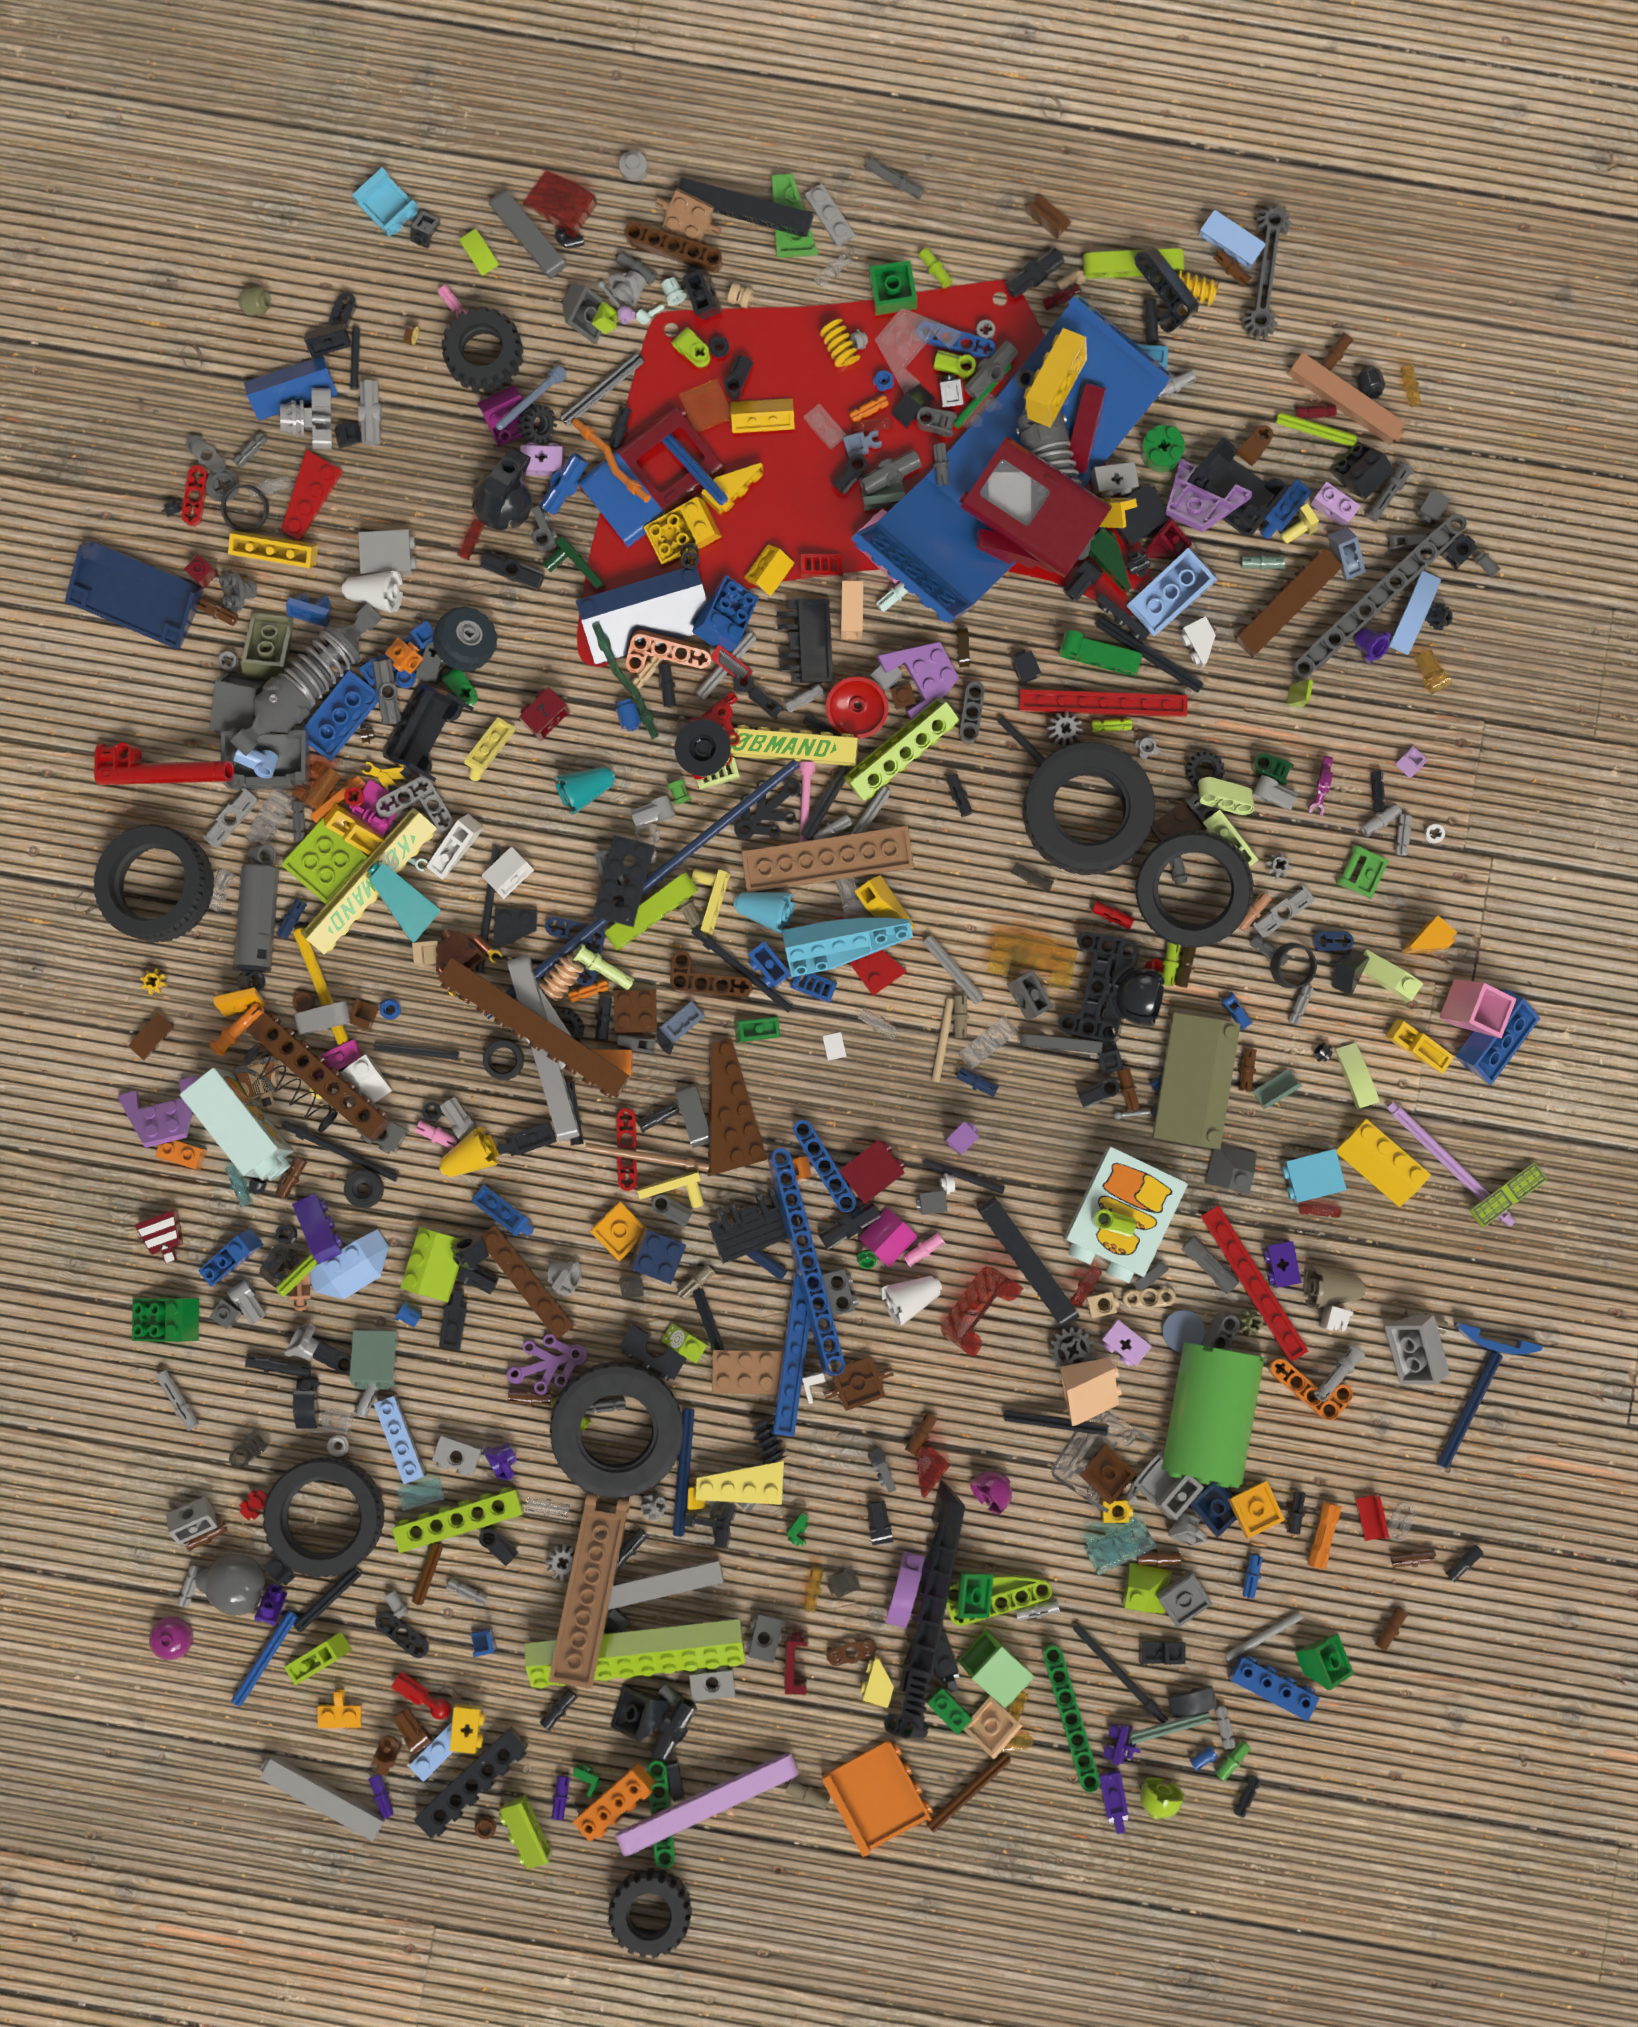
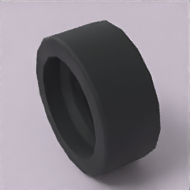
M498 1040L486 1048L483 1054V1065L490 1076L499 1080H510L521 1072L524 1065V1056L521 1049L515 1043L508 1040ZM499 1048H508L515 1054L516 1063L508 1072H498L491 1064V1057Z

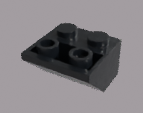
M1358 441L1330 469V472L1352 494L1366 500L1394 472V469L1385 453Z

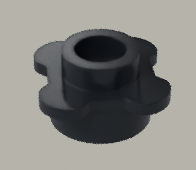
M175 500L163 505L165 509L161 510V512H165L166 517H170L182 511L180 507L182 503H176Z

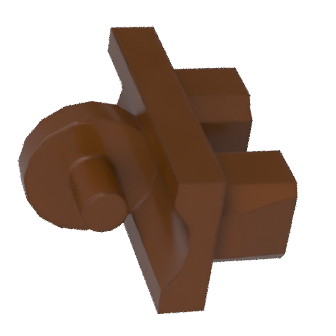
M384 1736L373 1756L372 1763L377 1764L375 1770L377 1774L388 1775L390 1767L393 1768L402 1744L398 1743L394 1736Z

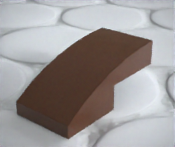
M157 1013L132 1040L128 1048L142 1060H145L159 1047V1043L174 1029V1026Z

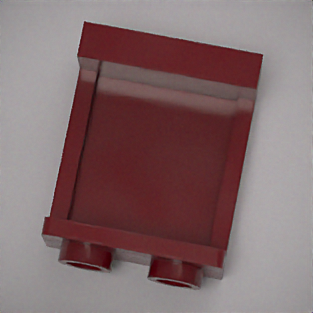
M877 1140L839 1170L840 1174L864 1204L905 1173L903 1171L905 1165L898 1157L896 1159L890 1154L892 1149L886 1141L881 1142Z
M792 1632V1635H787L785 1694L806 1695L807 1680L794 1679L795 1647H807L809 1636H804L803 1632Z

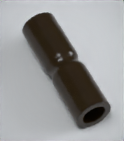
M1196 947L1183 948L1181 965L1178 970L1175 986L1188 987Z

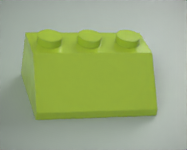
M419 1227L400 1288L422 1296L448 1302L459 1266L453 1260V1252L450 1247L461 1239L435 1230Z
M526 1794L502 1805L499 1817L503 1825L507 1824L510 1831L508 1837L512 1845L516 1844L518 1848L517 1856L521 1865L525 1864L527 1869L549 1863L553 1853Z

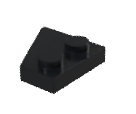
M495 909L494 949L498 950L511 942L520 940L526 935L537 932L538 910Z

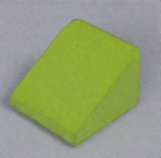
M604 301L601 302L593 318L592 325L604 334L613 331L617 326V311Z

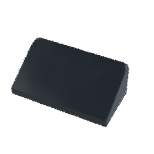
M344 322L305 333L304 341L312 358L351 347Z

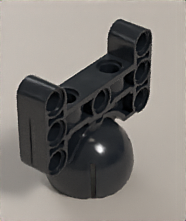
M1092 932L1081 933L1077 938L1079 948L1083 952L1093 954L1094 956L1080 1016L1073 1014L1062 1015L1058 1020L1059 1029L1067 1035L1113 1044L1120 1038L1123 1019L1139 1027L1154 1026L1163 1000L1165 975L1155 969L1142 968L1136 970L1139 948L1133 941ZM1086 938H1092L1093 940L1090 947H1083V941ZM1112 942V950L1105 952L1103 950L1104 944ZM1132 946L1134 948L1133 954L1125 956L1124 949ZM1097 983H1103V990L1099 993L1094 992V986ZM1072 1019L1074 1022L1073 1027L1069 1030L1064 1029L1065 1021ZM1087 1024L1094 1025V1030L1090 1034L1084 1032ZM1113 1028L1115 1030L1114 1036L1112 1038H1105V1031Z

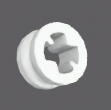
M1432 824L1426 828L1424 835L1428 842L1438 843L1443 840L1445 830L1439 824ZM1438 829L1439 832L1437 833H1440V836L1432 839L1430 837L1432 834H1429L1430 830Z

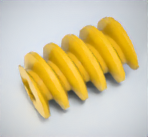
M1179 270L1178 276L1194 297H1199L1200 304L1207 299L1208 306H1210L1215 299L1219 282L1214 286V279H1211L1207 284L1206 277L1204 276L1198 281L1197 274L1190 279V272H1187L1182 277V270Z
M842 319L830 322L820 332L821 337L824 338V343L828 345L827 350L832 352L831 358L835 360L834 364L837 367L850 365L860 358V355L853 356L857 351L856 348H849L853 341H846L850 334L842 333L846 326L839 327V324L843 321Z

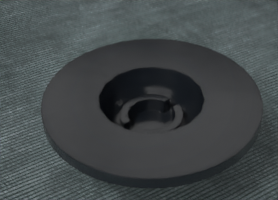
M706 719L692 721L685 725L677 735L674 746L675 756L679 765L688 773L701 777L713 775L726 765L730 757L731 743L729 736L724 728L714 721Z

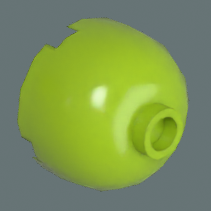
M1150 1777L1145 1779L1141 1787V1805L1148 1812L1149 1816L1154 1819L1173 1817L1183 1804V1791L1171 1782L1169 1786L1162 1784L1161 1782L1164 1779Z

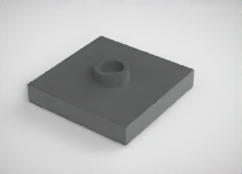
M1191 1570L1156 1594V1597L1177 1628L1212 1605L1211 1600Z

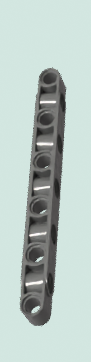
M1454 514L1437 527L1295 663L1293 675L1299 680H1305L1317 669L1321 668L1461 535L1467 525L1465 517L1461 514ZM1451 522H1458L1461 528L1459 530L1453 529ZM1420 551H1428L1430 558H1423L1420 555ZM1390 579H1397L1400 586H1391ZM1359 608H1367L1369 610V615H1361L1359 612ZM1336 636L1339 643L1333 645L1329 642L1328 638ZM1304 664L1308 667L1309 671L1305 674L1301 673L1298 670V666Z

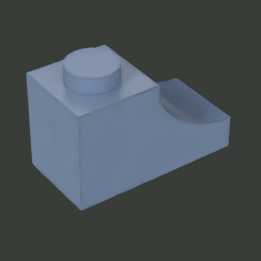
M1348 527L1328 535L1332 553L1343 565L1341 568L1343 577L1348 580L1365 573L1358 537Z

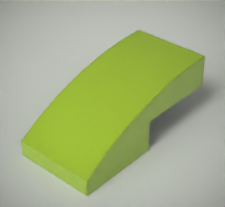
M476 229L458 239L481 276L499 266V263Z

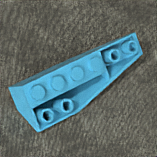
M897 918L841 919L782 930L792 977L834 969L913 938L910 919Z

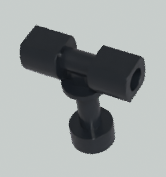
M723 1502L721 1514L716 1515L715 1519L698 1516L697 1511L687 1509L684 1526L694 1528L695 1524L713 1527V1532H716L714 1545L728 1548L731 1537L729 1527L731 1521L735 1519L737 1506Z

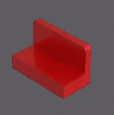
M1377 1494L1355 1498L1364 1541L1379 1538L1390 1539L1381 1497Z

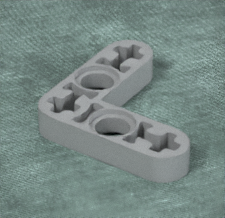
M422 777L383 796L376 803L378 815L387 818L419 801L438 832L447 833L453 827L452 816L431 781ZM419 783L422 785L426 784V791L418 790L415 793L417 797L414 798L413 792L409 788L412 787L414 791L418 789ZM401 792H406L409 794L410 799L405 803L400 802L398 795ZM392 797H394L395 803L399 806L391 805L388 812L385 809L381 810L382 803L386 805L392 803ZM428 801H437L439 804L438 809L430 810L427 807ZM442 810L441 817L444 821L448 820L447 827L438 825L440 819L437 814Z

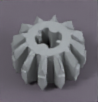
M1068 712L1064 713V718H1062L1060 713H1057V720L1054 718L1050 719V723L1053 726L1047 727L1048 731L1053 732L1048 736L1049 739L1056 737L1054 745L1061 741L1062 748H1065L1066 742L1069 745L1074 744L1073 739L1079 741L1081 738L1078 734L1083 733L1082 728H1077L1082 722H1074L1075 714L1072 715L1071 719L1068 718ZM1068 726V732L1062 733V727Z
M564 1543L561 1551L560 1547L556 1545L554 1546L556 1553L553 1551L548 1552V1555L553 1559H546L545 1563L552 1564V1566L547 1568V1572L555 1570L552 1576L554 1579L558 1574H561L560 1580L564 1581L565 1574L570 1579L574 1559L572 1552L575 1550V1547L572 1546L567 1551V1544ZM561 1557H564V1560L565 1558L569 1560L566 1564L567 1567L559 1565Z

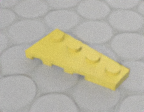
M784 1461L698 1477L696 1500L782 1505Z

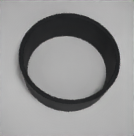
M1290 942L1283 944L1274 952L1271 958V975L1275 982L1284 988L1304 987L1313 980L1316 974L1317 961L1315 955L1310 949L1299 943ZM1303 948L1310 958V971L1302 983L1294 986L1284 980L1281 974V961L1284 955L1291 949Z

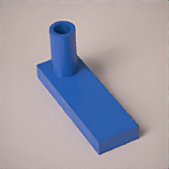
M1296 479L1266 516L1265 520L1268 522L1261 529V535L1269 539L1277 529L1281 532L1313 491Z
M483 1184L471 1200V1202L513 1235L517 1236L521 1232L529 1236L533 1233L534 1226L528 1222L529 1218L488 1186Z

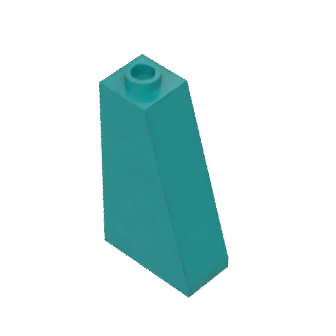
M382 861L374 862L368 868L366 877L405 935L414 943L441 910Z

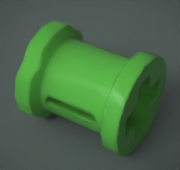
M685 779L677 780L667 785V788L671 790L674 805H680L691 800L684 785Z

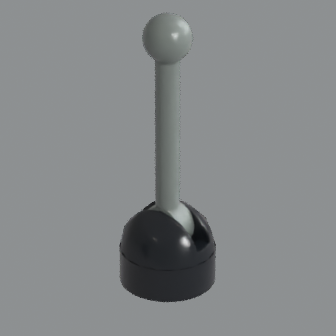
M1158 1103L1153 1104L1150 1110L1126 1113L1116 1111L1114 1118L1119 1120L1122 1117L1150 1114L1155 1119Z

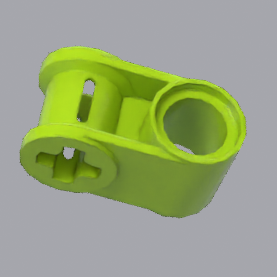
M686 327L672 341V345L676 350L687 357L695 366L702 368L709 364L710 354L707 345L689 328Z

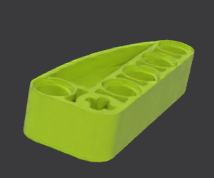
M994 1575L989 1618L1047 1600L1052 1594L1049 1582L1045 1579L1031 1576ZM959 1581L951 1583L950 1590H958ZM1040 1584L1047 1586V1592L1043 1595L1036 1593V1588ZM1018 1591H1025L1027 1597L1023 1601H1018L1015 1598ZM999 1597H1004L1007 1602L1004 1607L999 1608L995 1606V1600ZM948 1598V1612L956 1626H965L987 1619L965 1618L958 1620V1618H954L956 1616L957 1599L951 1600Z

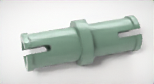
M1261 554V556L1242 555L1241 568L1260 569L1261 571H1265V569H1284L1285 557L1283 555L1266 556V554Z

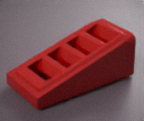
M800 554L801 578L843 576L842 554ZM824 560H828V570H824ZM832 560H836V570H832ZM807 561H811V570H807ZM815 561H819L820 570L815 569Z

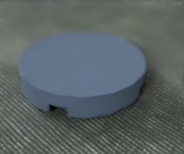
M1175 1311L1168 1315L1163 1324V1339L1167 1346L1178 1352H1182L1184 1342L1200 1345L1205 1335L1204 1323L1198 1315L1191 1311Z

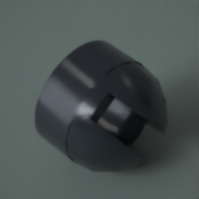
M251 1178L249 1182V1190L254 1195L263 1193L267 1186V1182L258 1178Z

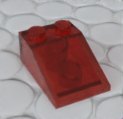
M545 170L523 202V205L558 228L565 229L566 233L570 236L575 237L597 206V200L594 194L582 186Z

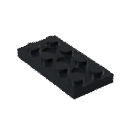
M616 835L613 836L592 915L593 918L634 928L655 845ZM628 855L635 858V863L631 867L623 864V859ZM621 876H627L630 879V883L626 887H621L618 885V879ZM616 896L623 897V906H613V899Z

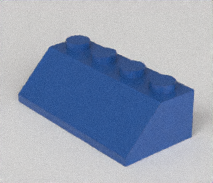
M1506 989L1503 992L1516 998V1002L1502 1038L1472 1031L1470 1037L1455 1056L1464 1067L1489 1085L1494 1083L1540 1020V1017L1523 997Z

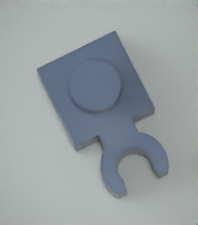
M878 431L870 432L867 437H864L863 432L843 437L848 458L856 453L862 455L869 454L868 447L875 449L881 447V441H872L873 437L878 436Z

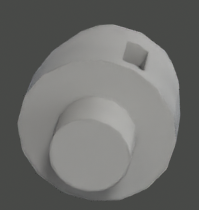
M628 151L620 158V173L624 179L640 181L647 176V162L644 155L640 152Z

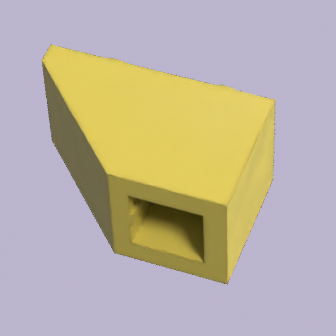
M874 1656L873 1661L869 1660L866 1673H869L867 1682L863 1681L860 1694H863V1701L888 1708L894 1684L880 1658Z

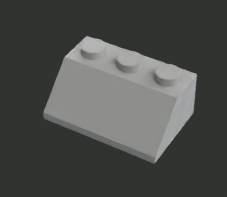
M1413 1315L1385 1325L1400 1384H1439L1450 1374L1434 1315Z

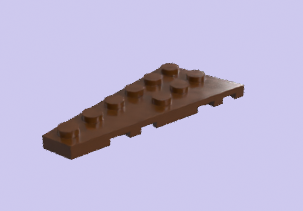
M732 1038L710 1044L709 1054L711 1083H709L708 1136L710 1137V1149L708 1150V1177L767 1160Z

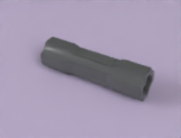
M1195 1235L1183 1245L1181 1250L1191 1260L1195 1261L1225 1294H1228L1238 1285L1240 1280L1229 1269H1226Z

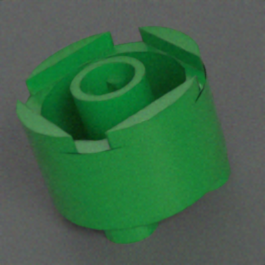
M1169 425L1156 426L1148 431L1140 450L1141 459L1146 466L1155 472L1171 471L1182 458L1185 450V441L1177 427ZM1163 446V448H1166V451H1163V449L1159 447Z

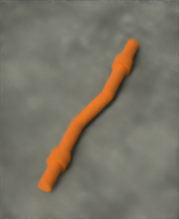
M575 418L572 421V425L580 431L581 436L593 442L603 451L612 474L627 486L629 492L637 495L644 502H648L651 496L642 489L641 484L629 478L619 469L610 446L595 434V430L583 424L578 418Z

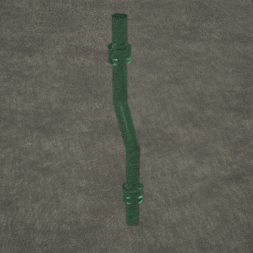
M600 624L593 626L592 628L599 641L597 643L600 651H603L613 675L632 694L641 714L642 724L646 726L651 739L659 737L653 723L654 718L651 712H648L639 689L620 670L610 648L612 645L609 638L606 639Z

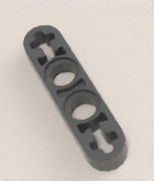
M1020 1034L1019 1045L1100 1054L1102 1053L1103 1043Z

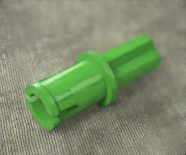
M1240 1741L1230 1755H1226L1227 1758L1215 1773L1222 1780L1226 1781L1235 1768L1240 1767L1239 1763L1249 1753L1251 1747L1246 1742Z

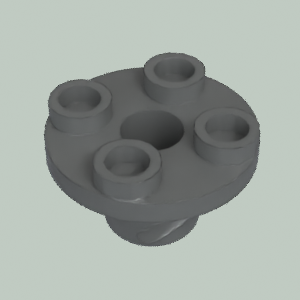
M234 569L227 570L224 575L219 577L220 586L223 588L224 597L222 601L225 609L229 608L233 612L241 611L245 599L255 598L257 586L253 579H241L239 573Z

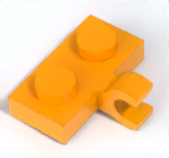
M336 1689V1692H334L335 1705H318V1728L362 1727V1704H345V1689Z

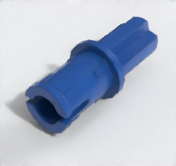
M1249 1555L1247 1572L1244 1573L1246 1576L1243 1589L1244 1597H1255L1258 1578L1261 1579V1576H1259L1263 1559L1261 1556Z

